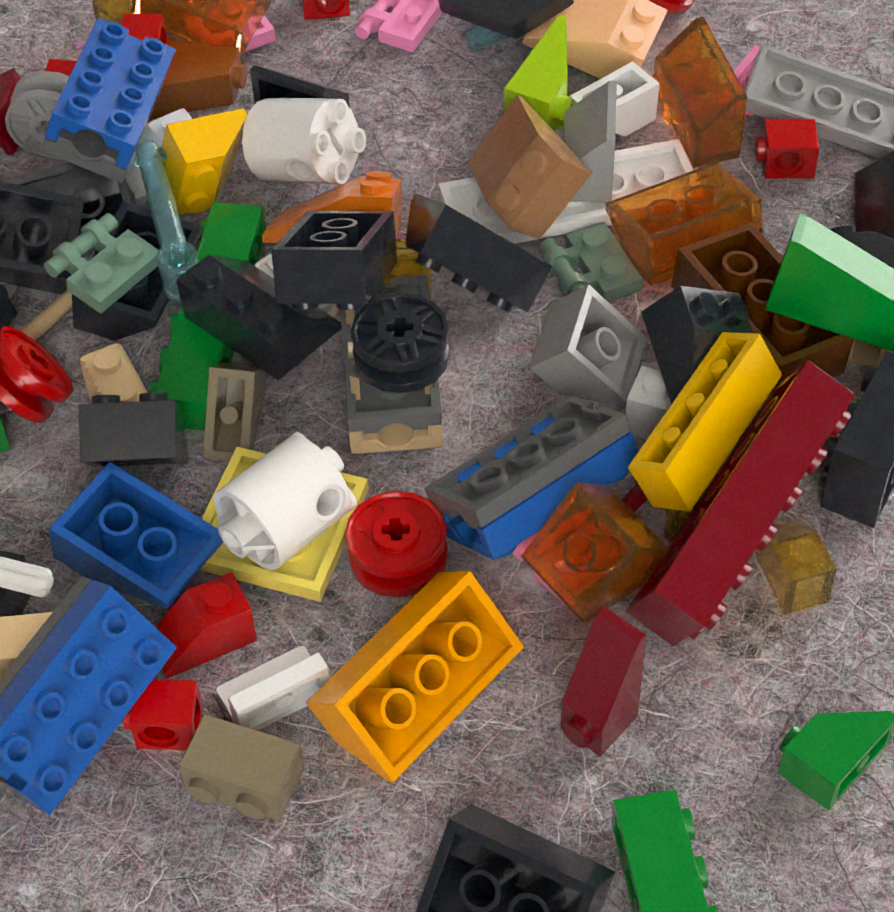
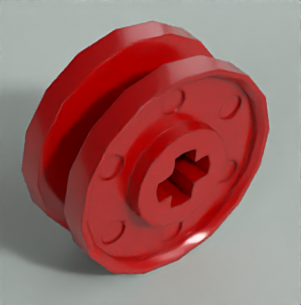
M3 326L0 329V400L21 417L34 423H44L54 411L52 401L63 403L73 393L72 381L57 360L37 341L14 327Z
M403 491L377 494L359 504L348 518L345 531L352 575L364 588L382 596L404 597L417 594L438 572H444L448 558L447 528L442 512L431 500L413 492Z

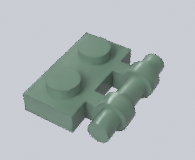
M106 213L98 221L95 219L89 221L81 228V234L70 243L65 241L53 250L54 256L44 263L45 270L52 277H57L64 270L72 274L67 278V290L100 314L161 264V251L129 229L118 238L111 236L110 233L118 227V222L109 213ZM93 247L99 253L88 261L82 256Z
M605 222L567 234V249L558 246L553 238H547L539 245V249L544 255L543 260L552 265L550 273L556 274L561 281L559 286L564 295L589 284L604 299L610 302L642 290V276ZM579 266L583 275L580 272H575L573 268Z

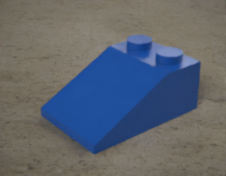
M109 462L49 528L54 558L83 577L110 585L116 591L166 609L223 543L218 531L219 529L112 462Z

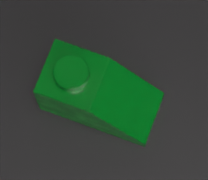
M891 711L815 714L803 728L795 725L782 740L779 746V750L783 752L779 774L829 811L890 743L894 731V714Z

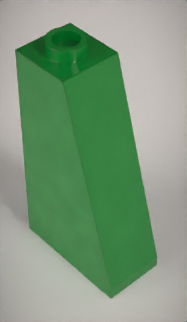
M799 213L775 276L765 310L894 352V269L809 216Z

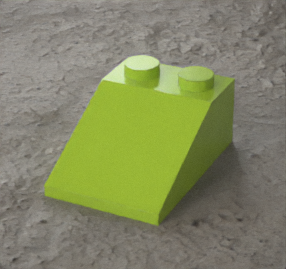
M561 14L556 17L504 88V112L516 96L519 95L527 101L554 132L556 129H564L565 111L571 106V97L567 96L566 16Z

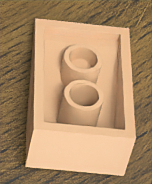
M573 0L574 3L570 7L527 32L522 41V44L534 49L559 14L564 15L567 21V64L601 79L632 61L642 68L668 10L649 0Z

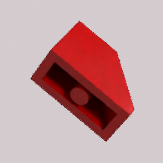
M232 572L186 590L155 626L177 647L161 668L166 679L257 641L251 607Z

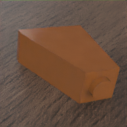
M168 39V46L175 48L176 51L149 119L163 117L182 108L187 112L234 104L239 88L244 89L247 81V67L241 64L239 47Z

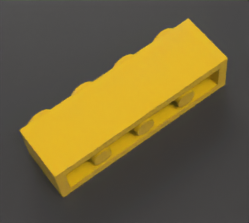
M722 332L629 464L630 472L652 507L690 512L781 378L782 373L760 334Z

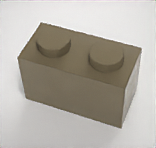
M204 714L179 765L185 791L196 800L206 804H214L217 801L236 807L240 813L252 819L261 820L267 817L281 822L302 776L304 765L300 744Z

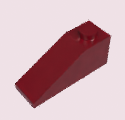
M605 606L596 614L563 697L560 727L574 745L580 748L587 747L600 757L638 716L646 642L645 633Z

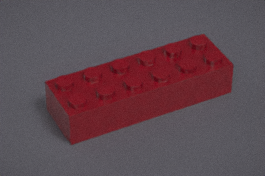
M809 360L774 388L626 609V612L672 646L688 637L694 640L704 628L711 630L727 609V606L721 601L729 589L737 590L750 574L753 566L747 561L755 549L762 551L776 534L778 527L773 524V521L782 510L786 513L800 497L803 489L797 484L805 472L811 475L825 458L827 451L822 448L829 435L833 438L836 437L849 421L851 414L846 409L856 394Z

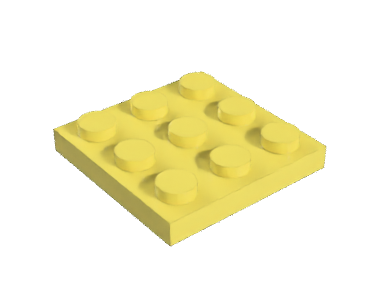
M236 447L202 517L204 521L219 529L217 512L214 505L215 493L265 456L266 453ZM340 472L347 487L354 494L357 506L279 568L271 571L259 566L248 556L244 558L237 557L223 542L200 571L219 576L232 572L238 581L321 602L346 544L345 531L348 518L358 505L364 502L369 491L368 479Z

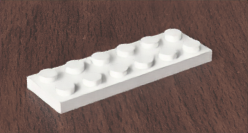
M680 139L616 150L614 154L612 203L569 202L542 238L573 233L602 222L610 226L703 208L704 193ZM475 177L439 183V196L442 203L514 244L537 240V238L507 227L485 201Z

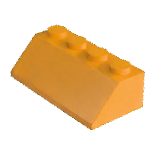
M471 571L438 572L305 703L334 741L386 781L394 782L507 666L524 646Z

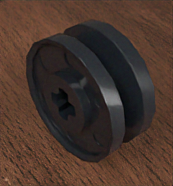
M403 293L386 295L365 304L354 317L351 327L353 360L356 372L367 384L382 391L405 393L421 390L436 382L445 372L450 356L448 345L449 327L445 314L434 302L419 295Z

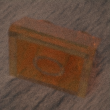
M576 482L521 557L581 622H589L596 617L597 612L603 606L610 608L640 588L670 549L607 485Z

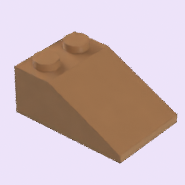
M519 95L516 96L468 160L485 201L509 229L537 239L542 238L592 174L527 101Z

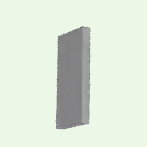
M761 44L739 109L769 120L815 119L818 137L879 159L894 151V90Z

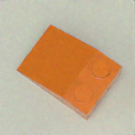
M367 172L366 177H358L276 214L262 234V243H278L307 211H394L395 236L397 238L401 229L402 179L391 178V173Z

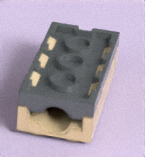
M428 275L392 277L393 284L380 285L368 303L381 296L398 293L419 295L430 301ZM363 306L353 310L341 309L347 418L351 454L443 447L438 380L421 390L405 393L382 391L367 384L356 372L351 338V327L354 317Z

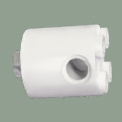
M266 98L258 101L248 112L243 126L242 145L244 158L250 171L260 180L269 182L344 184L354 168L358 153H361L366 146V135L362 128H358L353 112L344 99Z
M295 432L218 490L214 496L218 531L227 548L237 557L244 558L248 556L259 566L272 571L287 562L355 508L357 500L352 491L347 487L340 473L344 469L340 456L331 447L325 446L323 449H320L303 434Z

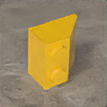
M244 108L166 124L155 180L174 216L203 212L211 208L212 203L216 201L235 163L243 126L247 117Z

